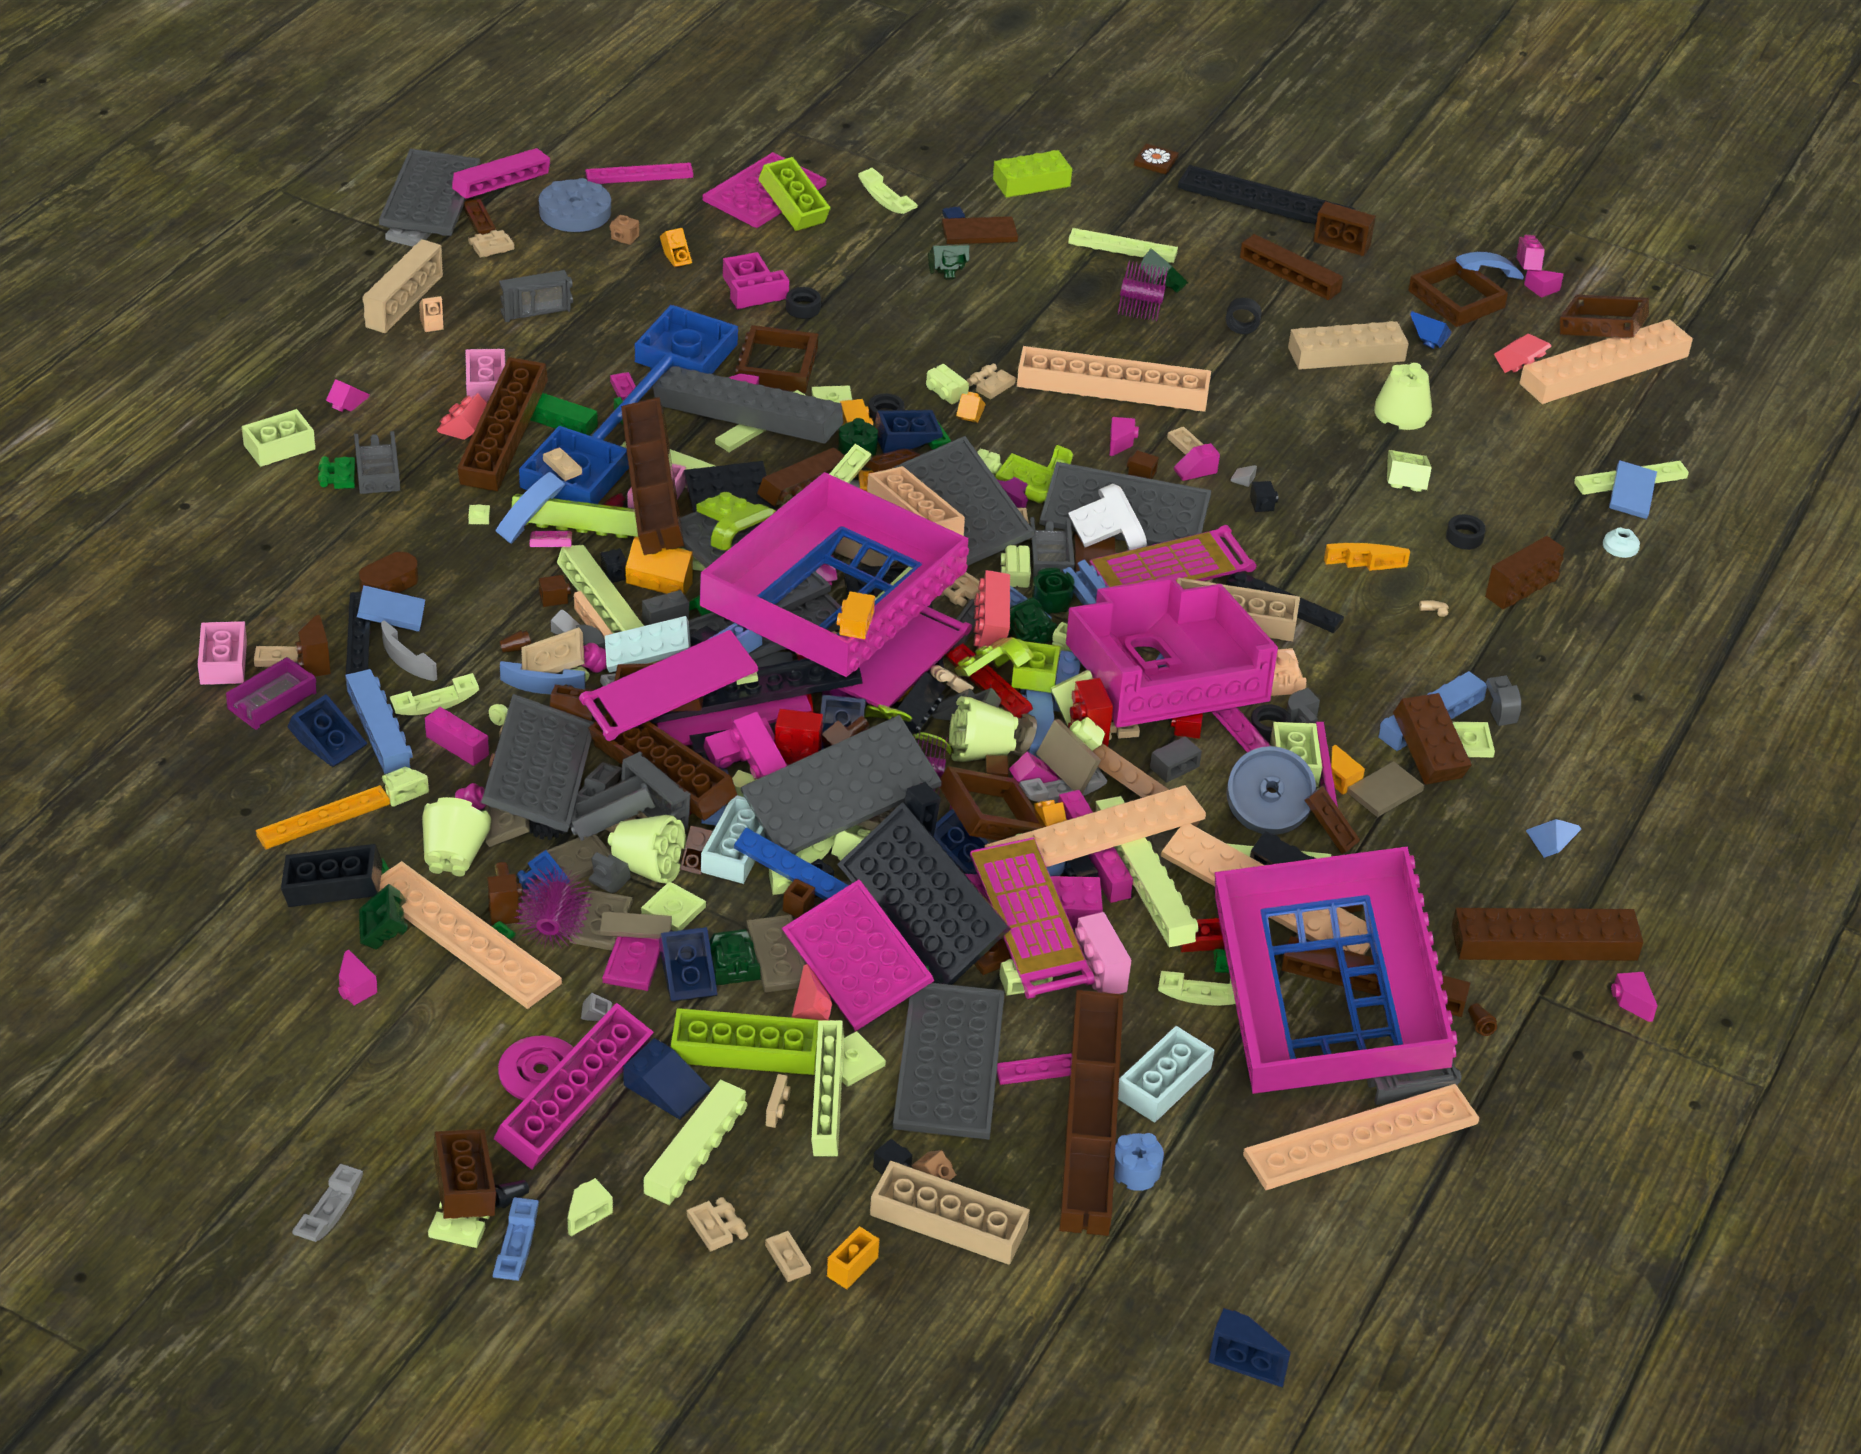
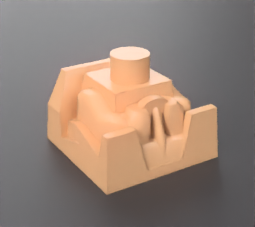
M1293 648L1278 649L1271 696L1290 695L1306 689V678L1302 676Z

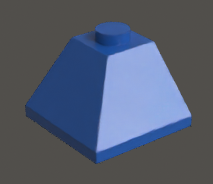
M1413 311L1410 315L1419 337L1424 342L1423 345L1433 349L1435 346L1441 348L1451 335V330L1446 323Z

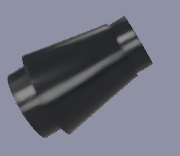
M521 1180L495 1185V1207L506 1208L512 1204L514 1197L522 1198L528 1194L529 1187L527 1182Z

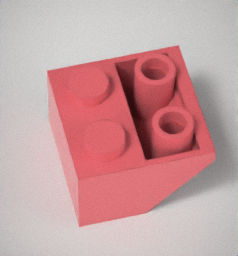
M1526 334L1494 355L1504 373L1510 370L1514 373L1523 368L1522 364H1531L1535 362V357L1539 359L1547 354L1545 350L1550 348L1551 345L1531 334Z
M478 393L472 397L468 395L461 401L460 405L456 403L449 409L450 414L445 415L440 420L442 424L438 427L437 431L465 440L473 435L487 405L486 401Z

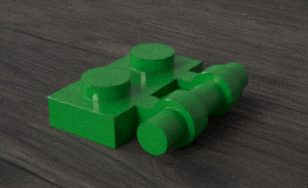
M326 456L321 458L318 466L320 470L318 481L321 487L334 484V489L355 488V457L335 458V463H330L329 458Z

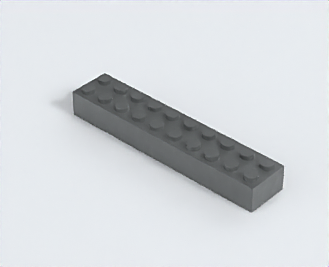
M672 366L653 385L655 398L660 397L662 407L820 443H826L843 424L841 403L770 388L764 385L752 384L746 381H738L728 377L702 373L696 370L684 369L679 366Z

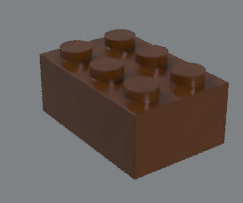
M1325 201L1318 211L1313 242L1364 256L1371 246L1376 216Z

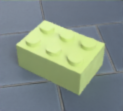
M297 409L242 426L244 446L260 467L315 450L314 430Z
M1273 722L1270 739L1271 746L1290 750L1300 756L1310 767L1315 778L1316 787H1319L1322 763L1316 724Z

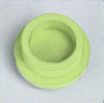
M494 704L489 708V717L494 724L499 726L504 724L508 710L507 707L502 704Z

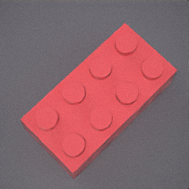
M986 570L984 578L979 580L978 590H980V593H976L974 605L977 606L974 612V619L978 620L974 624V633L977 634H975L973 646H976L977 649L984 645L989 646L1000 638H1007L1010 629V574Z

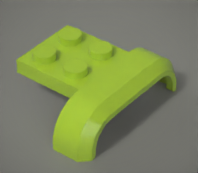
M1057 445L1048 467L1011 453L997 472L995 478L1000 481H1008L1013 477L1020 479L1028 484L1025 491L1027 499L1041 504L1046 500L1056 462L1071 464L1073 453L1071 450Z
M722 492L718 496L707 498L705 501L697 504V512L719 521L711 536V546L720 550H729L731 548L732 540L736 533L764 522L776 512L774 509L762 504L754 505L749 503L745 499L735 497L729 492Z
M1013 637L1000 638L989 646L984 645L977 649L975 656L965 657L958 662L959 666L954 670L958 676H970L991 661H993L996 668H999L1009 660L1018 668L1033 658L1034 655L1021 639Z

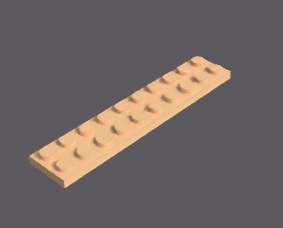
M1184 785L984 845V848L1034 838L1046 867L1171 830L1187 823L1204 820L1206 812Z
M1190 823L1180 826L1161 853V857L1214 887L1215 872L1264 866L1262 863ZM1340 907L1337 908L1341 937L1368 934L1365 921ZM1328 909L1302 913L1305 936L1308 940L1333 939ZM1295 914L1269 917L1298 933ZM1369 943L1343 946V950L1365 955L1370 948Z
M402 861L381 875L379 892L390 884L398 889L406 899V903L401 906L404 909V918L525 1008L529 1009L562 984V978Z
M1452 1084L1244 1148L1243 1155L1264 1189L1269 1190L1478 1124L1479 1116L1457 1085Z

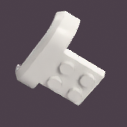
M1110 484L1099 489L1100 500L1068 513L1085 548L1121 532L1126 541L1128 551L1147 546L1144 531L1123 490L1118 485Z

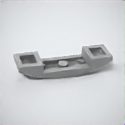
M385 620L382 621L383 645L390 658L402 669L415 676L431 681L437 680L436 663L424 653L417 656L414 655L398 641L397 630Z
M1098 767L1085 788L1083 796L1101 788L1107 783V779ZM1040 778L1020 781L1019 784L1028 799L1036 802L1053 799L1055 802H1058L1059 794L1073 791L1063 780L1043 783Z
M340 1164L329 1179V1188L309 1215H303L293 1229V1235L314 1242L327 1235L336 1225L352 1200L363 1176V1171Z

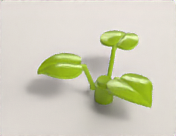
M879 704L878 708L868 705L865 708V717L891 719L892 716L900 715L902 720H912V717L905 712L894 708L891 709L885 705ZM920 732V738L919 733L917 735L913 734L915 739L923 741L924 737V741H928L931 744L933 739L934 745L937 743V746L944 749L946 745V750L951 754V747L944 739L924 732Z

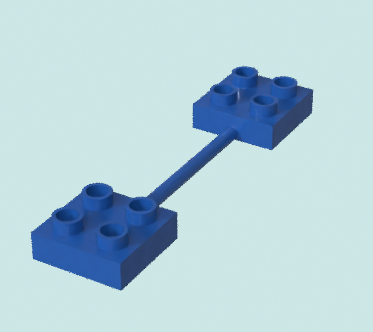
M670 305L635 343V362L650 367L651 371L592 436L558 426L519 468L520 488L528 490L541 477L551 472L565 483V486L554 497L555 499L598 504L629 469L627 448L603 441L623 419L621 406L639 402L657 380L672 366L712 374L738 345V326ZM560 447L582 468V475L564 481L543 461V454Z

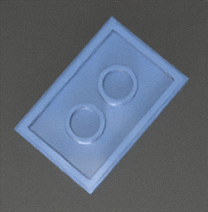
M1619 460L1609 508L1647 519L1657 471Z
M363 585L357 617L379 623L385 620L392 626L420 631L425 599Z

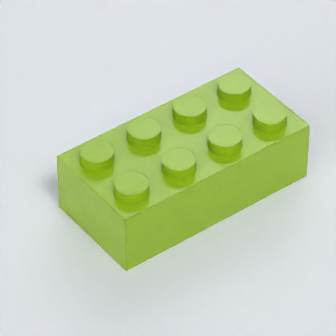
M1059 150L994 161L993 180L1006 198L1071 187L1072 168Z
M793 157L763 166L758 180L795 231L825 223L831 208Z

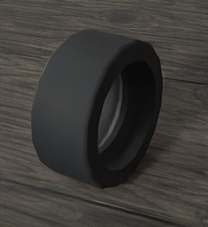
M808 287L791 289L786 295L787 312L791 316L801 319L815 317L821 310L820 293ZM805 301L809 302V304H799L796 302Z
M1244 297L1237 298L1229 304L1225 320L1227 326L1232 331L1238 334H1249L1259 327L1262 311L1256 301ZM1244 309L1252 312L1255 317L1251 322L1243 323L1233 317V312Z
M893 394L875 395L868 403L869 418H872L873 423H875L877 411L882 408L905 410L904 401Z
M1465 514L1456 515L1448 522L1446 538L1449 543L1460 549H1475L1483 543L1486 528L1483 521L1477 517ZM1457 530H1469L1475 534H1463Z
M1272 704L1257 707L1251 716V724L1268 743H1270L1272 727L1265 726L1260 721L1272 720L1288 723L1292 721L1286 709Z

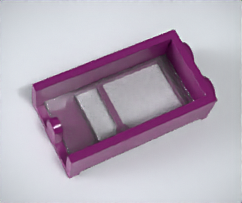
M286 657L226 693L228 710L257 730L267 720L272 719L311 694L315 695L317 693L316 678L312 673L304 670L297 662Z

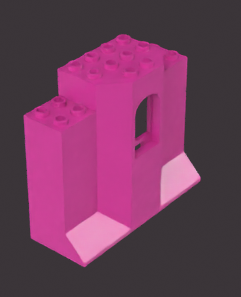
M1173 577L1100 588L1097 589L1095 604L1069 607L1066 645L1086 670H1090L1094 679H1101L1113 705L1112 716L1116 728L1269 702L1271 700L1278 647L1222 584L1183 589ZM1142 646L1155 648L1165 659L1145 662L1134 648ZM1165 664H1166V665L1168 666V667L1158 668L1159 665H1165Z

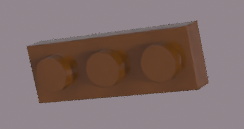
M481 199L464 202L463 209L477 234L481 233L484 235L496 230Z
M904 448L872 456L865 466L872 469L873 472H879L895 468V466L918 457L920 454Z
M1323 786L1304 799L1341 854L1350 850L1360 841Z

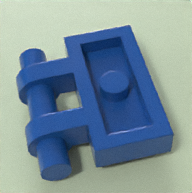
M547 850L528 863L531 868L530 871L526 873L524 870H521L517 873L519 883H521L524 889H530L531 884H533L532 888L535 886L529 878L535 881L539 876L548 882L545 878L547 876L551 882H553L552 878L555 881L557 870L558 878L556 881L563 882L564 879L565 882L566 879H569L565 876L564 872L562 874V869Z

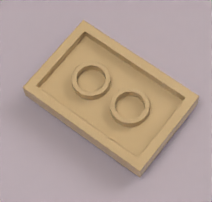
M580 628L521 647L522 670L556 674L564 669H571L584 664L583 632Z

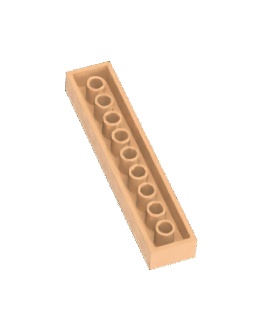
M1668 319L1640 328L1634 338L1612 337L1524 365L1520 385L1541 404L1686 358L1689 355L1693 338Z
M1023 346L1018 369L1017 387L1092 396L1101 399L1130 401L1139 404L1167 406L1177 409L1206 411L1211 371Z

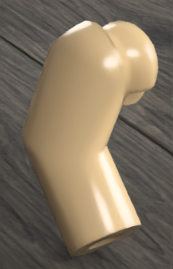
M1434 600L1419 602L1420 611H1438L1437 615L1440 617L1448 615L1449 606L1446 603Z

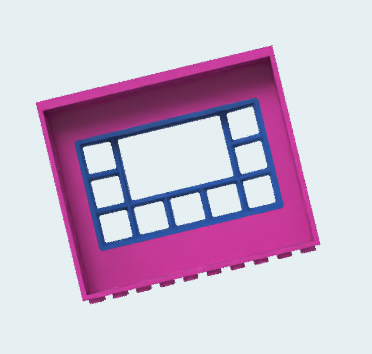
M824 472L701 572L700 606L847 677L853 671H856L865 660H868L876 650L881 649L884 643L893 638L912 618L917 617L920 611L928 607L948 586L953 585L957 578L965 574L968 567L966 561L969 553V538ZM843 537L862 545L850 565L831 557ZM868 549L888 557L875 577L857 569L858 564ZM894 561L912 568L894 585L882 581ZM823 564L830 565L868 583L857 593L868 594L874 588L885 591L875 601L874 614L865 639L839 635L840 632L836 635L827 630L837 621L838 613H842L841 607L818 626L776 606V604Z
M1408 847L1215 872V900L1253 1094L1452 1067V1060L1456 1057L1455 1045H1457V1035L1455 1030L1451 1031L1452 1014L1450 1010H1446L1445 1005L1448 1004L1446 990L1442 991L1441 989L1443 977L1441 970L1437 971L1436 968L1438 956L1436 951H1432L1431 946L1434 944L1431 931H1427V926H1429L1428 914L1422 910V907H1424V897L1422 893H1418L1417 888H1420L1419 876L1413 872L1415 860L1413 855H1409ZM1363 905L1368 934L1341 937L1337 908ZM1328 909L1333 939L1307 942L1302 913ZM1295 914L1299 943L1272 946L1268 917ZM1369 943L1374 965L1347 968L1343 946ZM1334 947L1336 949L1353 1032L1291 1040L1274 955ZM1376 974L1381 996L1354 999L1349 977ZM1383 1005L1388 1027L1362 1031L1356 1008ZM1390 1036L1394 1046L1366 1049L1364 1039ZM1356 1041L1358 1051L1331 1054L1328 1045ZM1321 1046L1323 1055L1296 1059L1293 1050L1295 1048Z

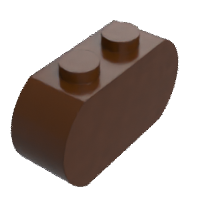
M394 552L361 568L359 571L360 592H362L363 585L400 593L416 585L418 582L416 558L406 552Z

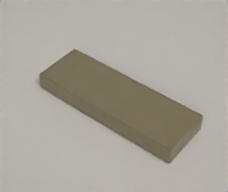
M602 912L600 935L659 939L661 933L671 932L672 916Z

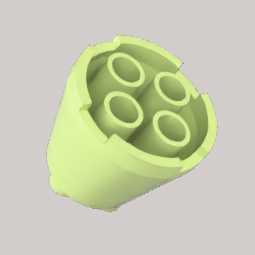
M1411 363L1410 365H1394L1376 399L1374 408L1377 418L1384 424L1389 422L1398 425L1399 429L1413 430L1425 426V423L1431 418L1432 403L1429 376L1421 368L1420 364Z
M961 696L957 699L956 705L959 706L955 714L951 716L949 728V745L954 750V754L952 753L951 756L953 761L967 762L986 759V755L1006 756L1010 751H1015L1016 739L1014 738V730L1018 726L1017 717H1013L1012 713L971 697Z
M449 797L438 798L436 803H427L423 811L424 860L429 865V870L433 873L440 874L442 871H447L455 876H464L465 871L469 869L489 833L491 817L486 810L481 812L472 807V802Z
M661 815L621 821L615 831L609 834L608 844L611 846L612 855L628 863L630 871L655 882L667 884L669 881L672 882L680 872L681 864L678 863L681 849H685L686 835L681 820H677L672 815Z

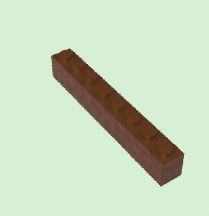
M1290 936L1288 944L1299 943V938ZM1334 947L1284 954L1282 971L1343 986ZM1344 950L1347 968L1374 965L1373 957ZM1376 974L1349 977L1352 989L1381 996ZM1442 975L1443 985H1441L1442 991L1446 990L1448 1004L1445 1005L1446 1010H1450L1454 1016L1462 1017L1471 982Z

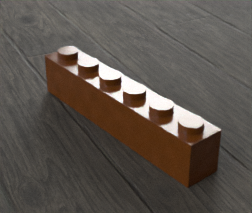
M1256 234L1242 242L1240 258L1328 301L1341 292L1343 276Z
M833 447L765 476L762 479L757 494L774 507L786 503L824 472L830 474L845 455Z

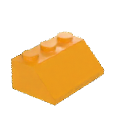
M634 537L626 564V583L666 594L681 590L685 596L692 585L693 552L680 548L668 550L663 548L662 551L656 554L644 555L639 538Z

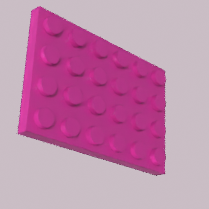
M772 152L703 194V201L752 227H760L781 214L782 211L758 180L765 164L785 158ZM801 167L817 190L826 185L825 178Z
M860 879L782 928L783 933L804 962L812 969L855 1031L934 981L931 973Z

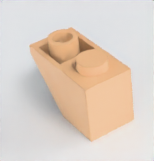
M441 296L422 299L419 303L420 320L424 331L444 330Z

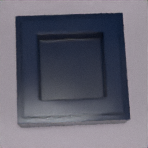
M960 206L943 209L945 219L965 218Z

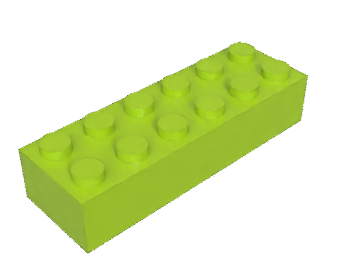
M677 1008L671 1048L688 1065L815 1075L818 1021L820 1020Z

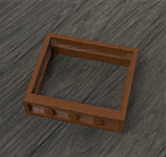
M1456 259L1412 275L1408 290L1455 327L1505 308L1508 292L1481 272L1462 268ZM1457 275L1486 296V298L1460 307L1431 284Z
M1576 295L1560 316V334L1634 338L1649 316V298ZM1579 300H1584V305H1580ZM1581 314V315L1623 316V317H1632V318H1631V319H1618V318L1579 317V315ZM1625 323H1631L1630 327H1625Z
M752 325L750 332L746 333L745 343L742 346V354L739 355L735 374L758 376L759 385L792 392L798 390L801 393H806L818 351L819 334ZM754 343L805 349L806 353L800 373L747 367Z
M949 766L940 777V789L969 836L1000 841L1016 836V834H1023L1046 827L1014 778ZM968 791L1003 797L1017 820L982 814Z

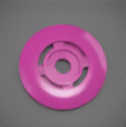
M532 1036L521 1039L509 1046L500 1058L498 1066L500 1082L511 1095L524 1101L574 1047L564 1040L551 1036ZM538 1064H544L548 1067V1070L545 1073H537L534 1071V1067ZM522 1070V1075L524 1078L520 1076V1074L518 1073L519 1071Z

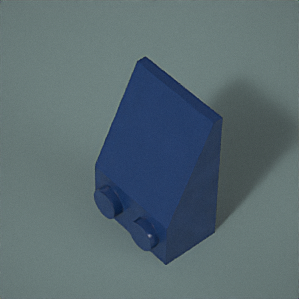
M932 410L877 411L874 427L878 429V442L883 453L904 448L910 450L943 436V432Z
M327 694L294 714L287 726L302 745L332 768L367 745V742Z
M823 695L820 713L823 714L822 733L838 720L844 727H848L860 716L865 718L866 699Z
M953 808L936 822L934 838L965 874H977L970 852L982 849L984 845L990 843L985 838L969 836Z
M707 927L661 933L659 946L670 1001L717 996Z
M655 1038L623 1066L625 1087L679 1120L711 1091V1088L672 1048Z
M1223 1308L1214 1331L1208 1363L1283 1388L1291 1352L1249 1316Z

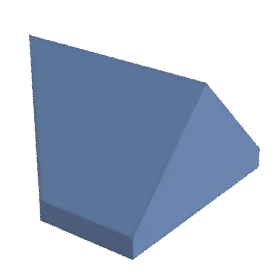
M1555 819L1527 829L1526 832L1545 858L1559 853L1581 828L1579 825Z

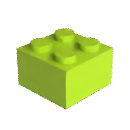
M1023 641L1034 657L1018 668L1013 667L1012 687L1052 693L1050 688L1055 686L1060 646Z

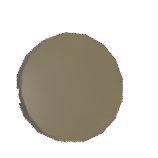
M1024 713L1022 719L1018 718V726L1014 730L1016 748L1015 751H1010L1011 754L1022 756L1030 748L1037 729L1035 716Z

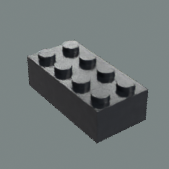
M376 844L289 854L285 857L281 890L288 907L374 897L380 889L383 862Z

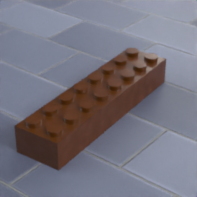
M508 357L457 467L461 485L493 491L499 490L548 381L545 363Z
M609 713L604 715L611 727L617 726ZM597 721L588 727L595 747L620 764L623 763V759L641 752L642 757L644 756L673 780L679 788H682L684 792L688 791L690 793L689 811L703 821L737 796L732 777L649 721L620 733L611 741L606 740L603 730Z
M1456 908L1451 926L1459 960L1638 961L1643 945V938L1634 909Z

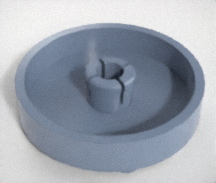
M584 178L560 182L555 181L540 193L539 215L547 225L558 230L567 232L593 230L609 220L611 216V196L601 184L587 181Z
M1261 747L1246 753L1234 765L1227 784V801L1234 816L1245 827L1261 834L1266 831L1269 834L1279 835L1294 830L1306 820L1311 809L1304 799L1316 790V782L1310 767L1294 752L1281 747ZM1270 787H1271V788H1274V789L1276 790V792H1275V793H1270L1269 791L1267 792V789H1266V788H1270Z

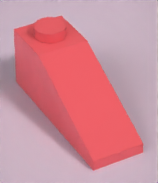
M806 964L803 966L792 1017L829 1021L832 1007L829 994L809 965Z

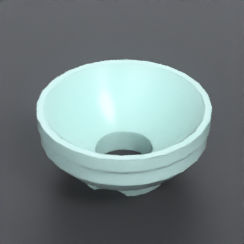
M1620 527L1606 534L1603 546L1610 554L1626 558L1638 553L1640 541L1630 529Z

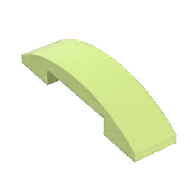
M870 168L859 173L858 176L868 192L887 209L904 214L917 208L918 205L908 196L900 197L883 183V176L875 169Z
M471 673L452 679V686L417 696H412L411 691L390 696V701L396 714H428L439 707L447 709L463 702L479 691V686L474 674Z
M1161 971L1158 991L1170 997L1202 1005L1235 1004L1231 978L1230 984L1184 980V973Z

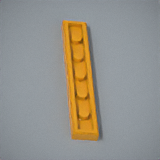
M381 785L257 829L256 835L264 848L269 849L390 805V798Z

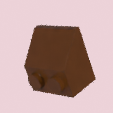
M316 615L298 632L299 641L295 642L297 654H300V657L297 658L298 664L315 677L331 674L328 641L321 617Z

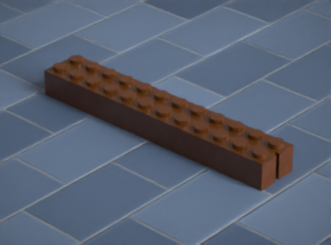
M660 397L623 405L621 409L637 533L643 554H656L662 551L663 548H666V550L677 549L684 546L666 420Z
M1076 991L1059 1231L1082 1233L1083 1229L1087 1230L1086 1234L1109 1236L1113 1203L1123 994Z

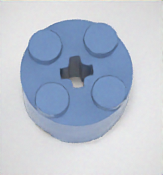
M1136 1133L1119 1137L1115 1147L1114 1178L1119 1184L1121 1181L1127 1185L1128 1189L1140 1191L1151 1188L1159 1180L1164 1151L1156 1136L1151 1133Z

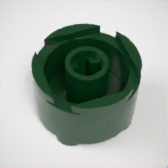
M856 418L852 422L839 427V452L846 455L854 444H857L871 453V457L876 456L877 428L865 422L862 418Z
M1058 568L1042 569L1033 579L1032 597L1041 603L1047 614L1067 612L1073 601L1074 578L1068 572L1066 574L1060 572Z

